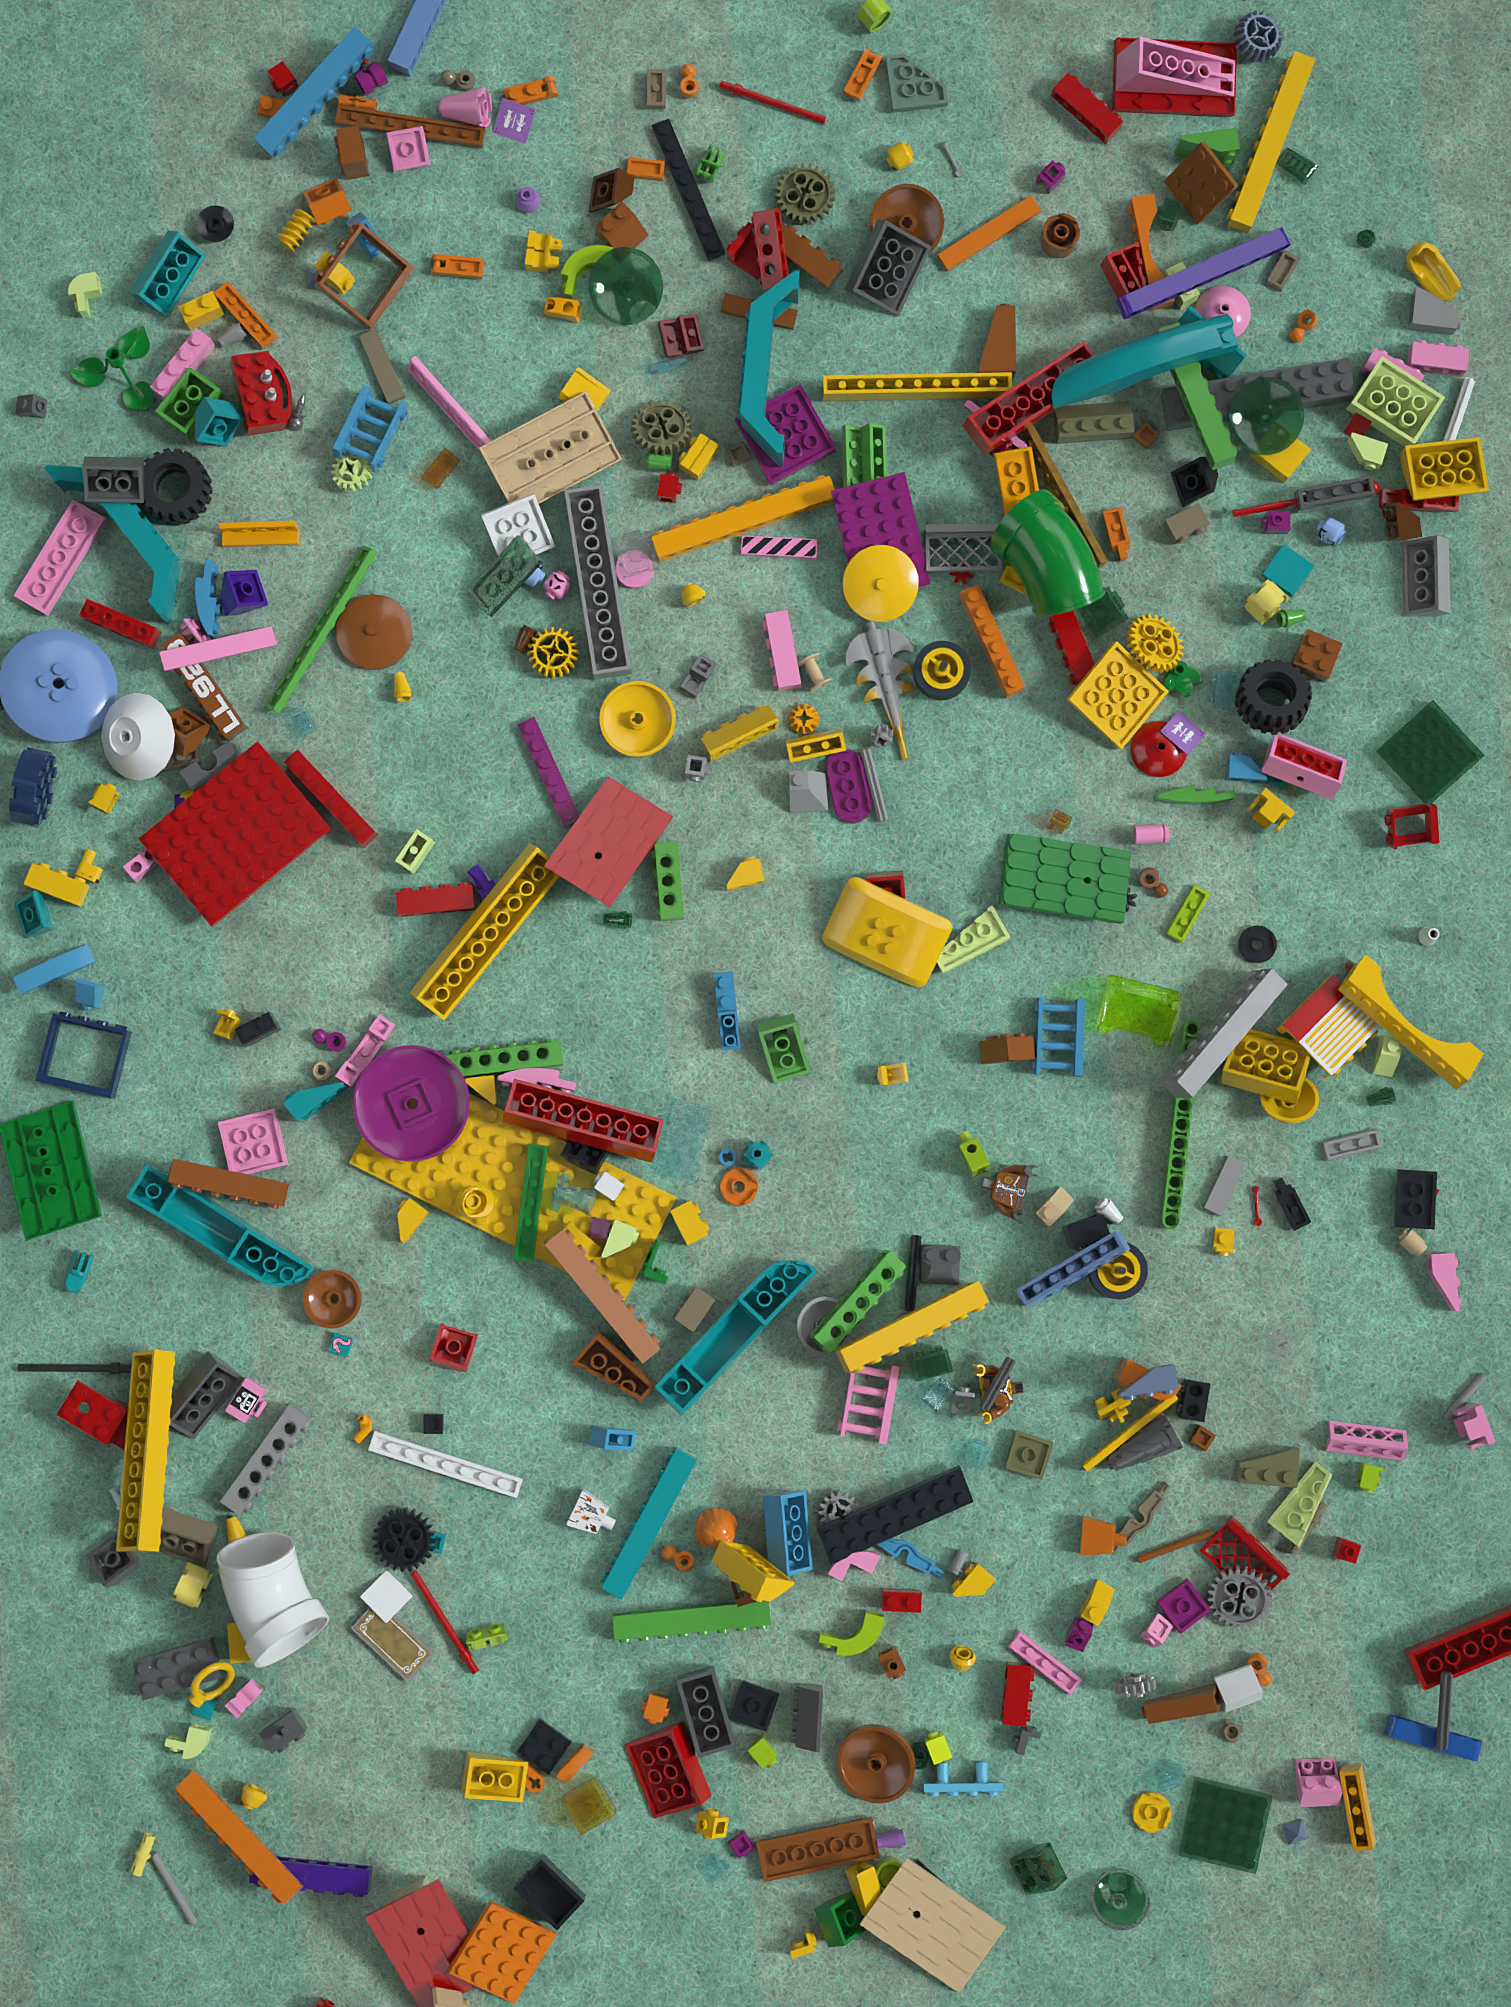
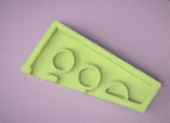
M993 905L943 948L936 962L942 974L1010 940V935Z
M1315 1461L1298 1482L1297 1488L1290 1492L1267 1521L1297 1547H1300L1332 1474Z

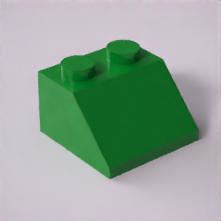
M853 1891L827 1900L814 1909L828 1947L845 1946L867 1930L860 1925L865 1916L861 1914Z

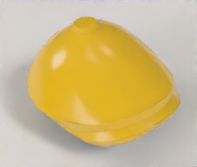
M479 1185L464 1187L456 1200L459 1213L469 1219L487 1216L492 1211L494 1204L493 1194Z

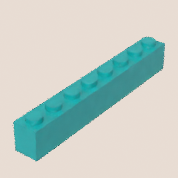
M678 1447L675 1451L671 1449L666 1458L669 1461L666 1468L662 1467L657 1475V1478H659L657 1485L652 1484L647 1494L650 1496L648 1502H643L638 1510L641 1514L639 1519H634L628 1530L632 1532L628 1538H623L619 1546L622 1548L619 1556L615 1554L610 1563L613 1566L609 1573L605 1572L600 1581L603 1583L601 1589L621 1600L697 1461L696 1457Z

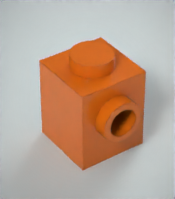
M650 1691L648 1700L644 1699L641 1711L644 1712L643 1718H646V1721L652 1724L662 1723L663 1717L667 1718L670 1706H667L669 1696Z

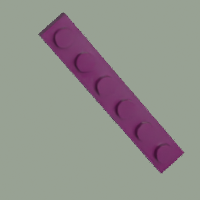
M535 717L517 724L563 827L566 828L575 824L579 818L578 811Z

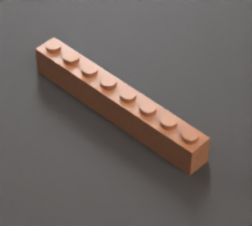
M561 1227L544 1241L545 1246L643 1364L660 1350L658 1345L660 1343L659 1339L654 1333L650 1335L646 1331L648 1326L641 1318L637 1320L633 1315L636 1311L629 1303L627 1305L623 1303V1295L618 1289L613 1290L610 1287L612 1282L605 1274L601 1276L597 1271L600 1267L593 1259L590 1261L585 1256L587 1251L581 1244L577 1246L574 1243L573 1239L575 1237L569 1229L565 1231Z

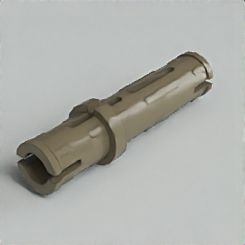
M1320 1501L1300 1547L1291 1542L1287 1547L1288 1550L1296 1555L1299 1554L1315 1525L1320 1523L1319 1519L1328 1507L1327 1504Z

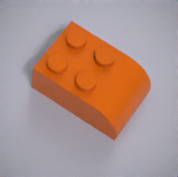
M1123 1357L1113 1378L1117 1380V1385L1124 1388L1149 1369ZM1178 1384L1179 1389H1174V1393L1162 1394V1391L1154 1392L1155 1396L1151 1397L1159 1400L1170 1399L1178 1393L1182 1385Z

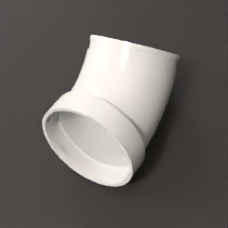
M277 1532L252 1534L227 1544L217 1554L220 1579L229 1609L246 1642L245 1651L255 1667L261 1668L271 1665L292 1654L313 1639L329 1622L330 1618L318 1599L312 1598L304 1582L298 1564L295 1543L290 1536Z

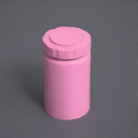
M1167 824L1134 826L1135 844L1168 843L1169 827Z

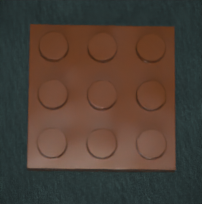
M1205 141L1201 142L1164 180L1197 225L1202 223L1238 186Z

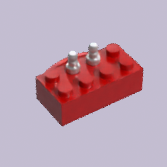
M269 351L231 356L230 368L241 413L244 416L243 422L246 435L284 430L291 413L292 392L289 380L282 367L270 355ZM274 370L279 373L285 383L288 394L287 409L282 407V389Z

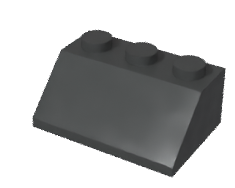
M84 456L82 469L85 502L144 503L143 458Z
M798 1683V1689H794V1701H797V1709H793V1721H796V1729H792V1741H795V1747L820 1753L823 1688L822 1685Z

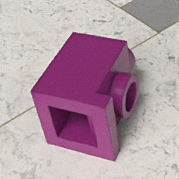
M1075 1617L1067 1631L1065 1646L1084 1652L1092 1636L1094 1624Z

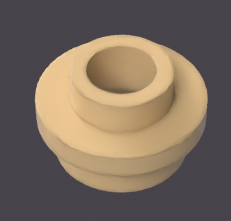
M324 1061L315 1063L312 1068L314 1078L320 1081L328 1079L332 1072L330 1065ZM325 1068V1073L320 1075L319 1069Z

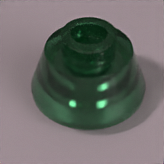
M922 1742L910 1744L915 1757V1769L926 1768L932 1759L927 1745Z

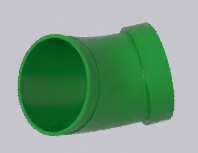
M1042 489L1029 494L1004 516L993 533L990 549L1006 566H1012L1017 572L1027 591L1034 615L1048 616L1072 611L1089 605L1105 595L1098 565L1086 539L1065 512L1063 503L1049 490Z

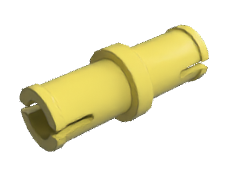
M143 1834L139 1849L135 1851L136 1857L130 1873H133V1875L142 1876L146 1861L151 1856L150 1851L156 1839L155 1835Z

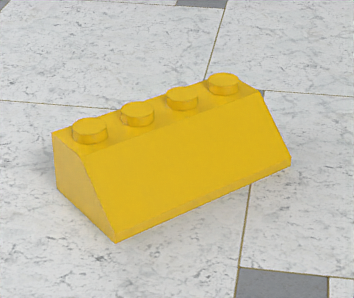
M760 705L753 709L754 712L738 716L736 718L737 721L731 724L726 722L719 726V730L715 732L710 730L702 735L703 738L700 740L710 761L712 762L778 729L779 720L770 706Z
M721 1540L711 1561L717 1566V1570L727 1574L729 1580L740 1585L739 1588L750 1593L751 1598L757 1602H762V1600L771 1602L795 1583L749 1545Z

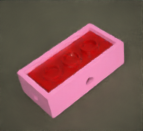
M1278 733L1273 736L1267 748L1261 772L1333 800L1342 784L1347 760Z

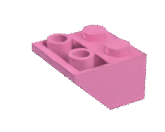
M1295 1759L1296 1791L1300 1807L1339 1806L1342 1789L1335 1759Z

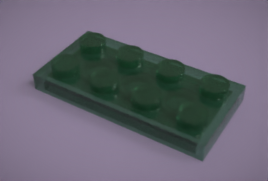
M517 535L467 590L486 614L493 617L542 564V561L524 539Z

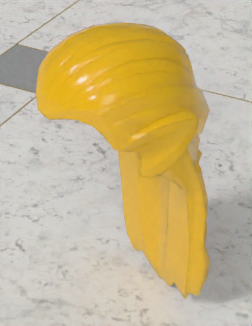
M1421 241L1414 244L1408 250L1406 267L1415 275L1424 290L1442 301H1451L1452 298H1455V291H1459L1461 287L1460 282L1439 253L1436 245Z

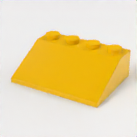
M1480 437L1405 445L1400 452L1402 472L1413 501L1489 492Z
M1250 1029L1228 1055L1223 1068L1221 1083L1297 1104L1311 1056L1297 1041Z

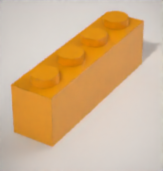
M1362 1764L1342 1765L1339 1774L1353 1851L1373 1850L1376 1840Z

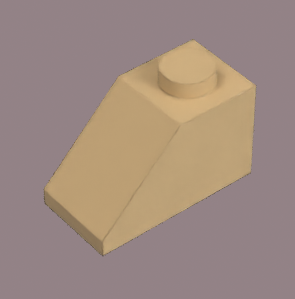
M1060 1186L1033 1214L1046 1227H1050L1066 1211L1074 1199Z
M438 1987L432 1988L435 2007H471L468 1998L465 1999L460 1991Z

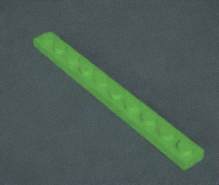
M362 546L265 707L278 714L285 708L286 701L296 690V685L300 678L305 675L306 669L310 662L315 659L319 647L324 644L327 634L335 626L336 619L344 611L345 605L349 598L354 595L358 583L362 581L366 570L374 562L375 555L377 554L375 550Z

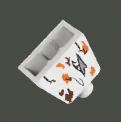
M583 1489L567 1522V1526L597 1534L600 1526L612 1530L616 1520L606 1515L609 1509L608 1505Z

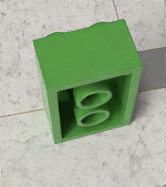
M189 367L155 412L161 420L191 440L195 434V411L203 398L208 397L221 400L224 395L220 388Z

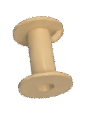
M819 653L810 655L798 663V667L805 665L815 684L810 689L811 692L817 691L833 681L832 678L824 679L815 661L820 656Z

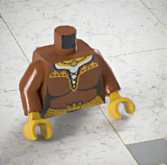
M973 1364L972 1366L977 1367V1372L972 1373V1375L977 1376L980 1401H982L1000 1368L994 1365ZM1008 1375L990 1410L986 1411L981 1408L984 1412L978 1414V1417H984V1421L980 1423L981 1425L989 1424L991 1420L1000 1417L1010 1408V1404L1014 1403L1013 1394L1023 1393L1022 1382L1011 1383L1010 1376Z

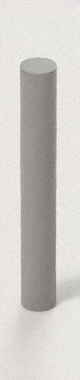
M1480 1373L1442 1417L1449 1421L1454 1416L1452 1411L1462 1407L1486 1377Z

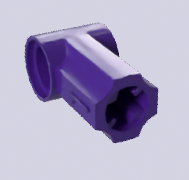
M479 864L472 867L466 873L483 899L487 897L496 885Z

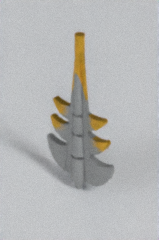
M870 621L867 622L869 631L858 635L849 644L845 653V665L848 667L856 661H866L868 663L859 672L855 686L858 687L864 682H875L876 686L867 692L863 702L867 703L874 699L882 700L897 740L901 759H908L898 695L907 692L913 693L915 688L907 682L896 681V676L900 674H913V669L905 661L893 659V655L898 652L912 653L913 647L902 633L889 628L876 629L875 622Z

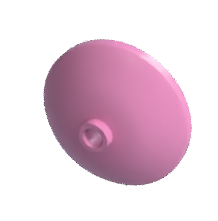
M1212 287L1199 297L1195 305V310L1205 319L1228 314L1234 322L1232 328L1236 338L1245 331L1250 321L1251 312L1247 299L1241 292L1232 287ZM1222 307H1226L1228 311H1223Z

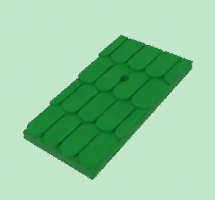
M1010 833L1007 835L998 906L1122 924L1125 919L1132 852L1104 846L1098 847Z
M74 1100L0 1123V1135L25 1241L102 1216ZM43 1148L46 1149V1151H47L46 1154L43 1153V1151H42Z

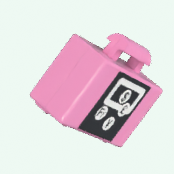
M250 1377L245 1378L225 1412L243 1423L248 1422L251 1415L259 1417L267 1404L263 1396L268 1389ZM259 1402H261L262 1404L259 1407L258 1411L254 1412Z

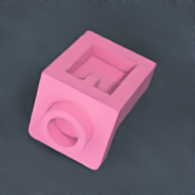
M1157 1613L1147 1629L1140 1634V1637L1144 1639L1147 1645L1156 1648L1163 1644L1174 1625Z

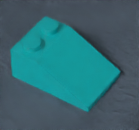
M340 1082L298 1092L293 1091L285 1097L287 1100L283 1104L296 1121L304 1123L348 1089L349 1086Z

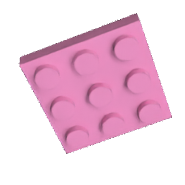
M275 1108L218 1122L230 1171L249 1175L289 1165Z

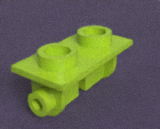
M505 1623L492 1624L486 1628H476L466 1632V1644H468L469 1650L473 1649L475 1651L486 1648L487 1640L490 1641L491 1646L503 1644L504 1641L508 1640L507 1633H505Z

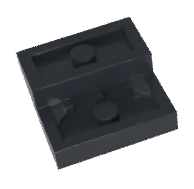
M568 1140L560 1155L571 1164L597 1175L610 1151Z

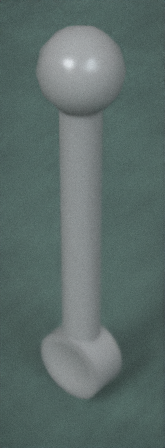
M943 142L941 146L945 149L956 171V177H962L963 171L958 168L948 148V143Z

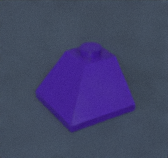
M257 570L224 572L220 600L226 616L241 615L268 605Z

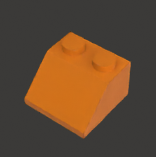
M337 177L303 192L317 225L328 224L331 222V219L344 217L352 211Z

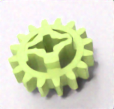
M348 453V456L343 454L341 460L336 458L337 464H332L334 469L331 471L332 479L340 489L344 488L346 492L350 488L355 492L357 487L362 490V484L368 485L366 480L372 479L370 474L372 472L371 463Z

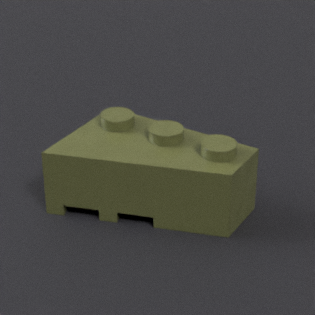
M1294 1446L1238 1460L1235 1465L1234 1481L1246 1484L1297 1488L1300 1448Z

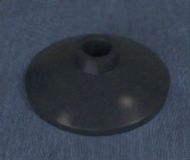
M213 205L206 207L200 212L197 217L196 226L199 234L205 240L221 242L226 240L233 232L234 219L226 208ZM215 224L220 225L217 229L213 228Z

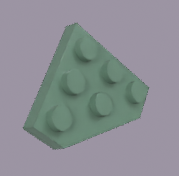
M906 54L886 56L892 112L948 106L947 89L943 82L936 80L931 76L930 72L912 62Z

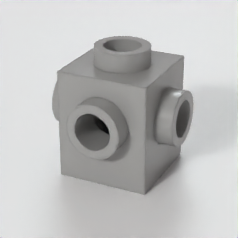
M693 753L687 756V761L683 760L682 772H685V777L689 778V781L700 782V780H704L705 775H709L710 764H707V757H704V755ZM698 766L700 768L699 772L693 771V767Z

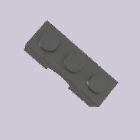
M230 740L212 750L217 759V764L213 768L205 769L195 760L180 769L179 772L192 791L201 788L239 756Z

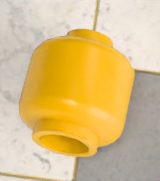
M901 141L888 149L887 153L889 156L886 160L891 168L895 167L896 170L900 171L913 163L915 155L909 144Z

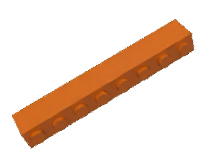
M192 1770L175 1788L178 1791L177 1797L183 1803L187 1801L192 1806L190 1811L196 1817L201 1816L205 1820L204 1826L210 1832L214 1830L219 1835L217 1837L218 1841L223 1846L228 1845L232 1849L230 1852L232 1856L238 1861L241 1859L246 1864L244 1868L249 1874L253 1875L255 1873L259 1878L257 1882L265 1890L267 1888L270 1889L273 1893L271 1897L278 1904L281 1902L287 1904L304 1887L196 1771Z

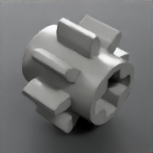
M878 724L875 729L871 728L870 742H874L875 747L885 748L888 743L892 744L893 730H889L888 725Z

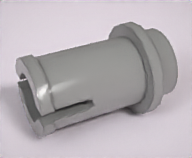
M957 1549L953 1562L948 1567H950V1572L960 1576L961 1572L963 1573L962 1569L969 1554Z

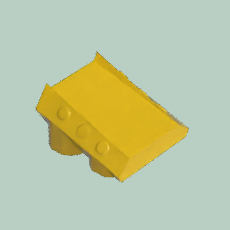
M578 367L560 392L558 398L565 403L587 391L598 412L611 390Z

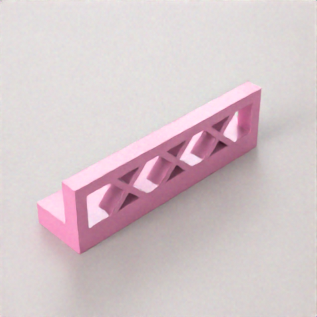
M1337 1421L1328 1422L1329 1438L1326 1443V1451L1401 1461L1404 1460L1407 1454L1408 1441L1406 1430ZM1334 1428H1339L1345 1433L1343 1435L1334 1434ZM1360 1431L1364 1436L1357 1437L1352 1432ZM1378 1433L1383 1439H1376L1372 1434ZM1401 1436L1402 1442H1396L1391 1437Z

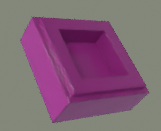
M745 1830L728 1841V1844L739 1859L755 1848Z

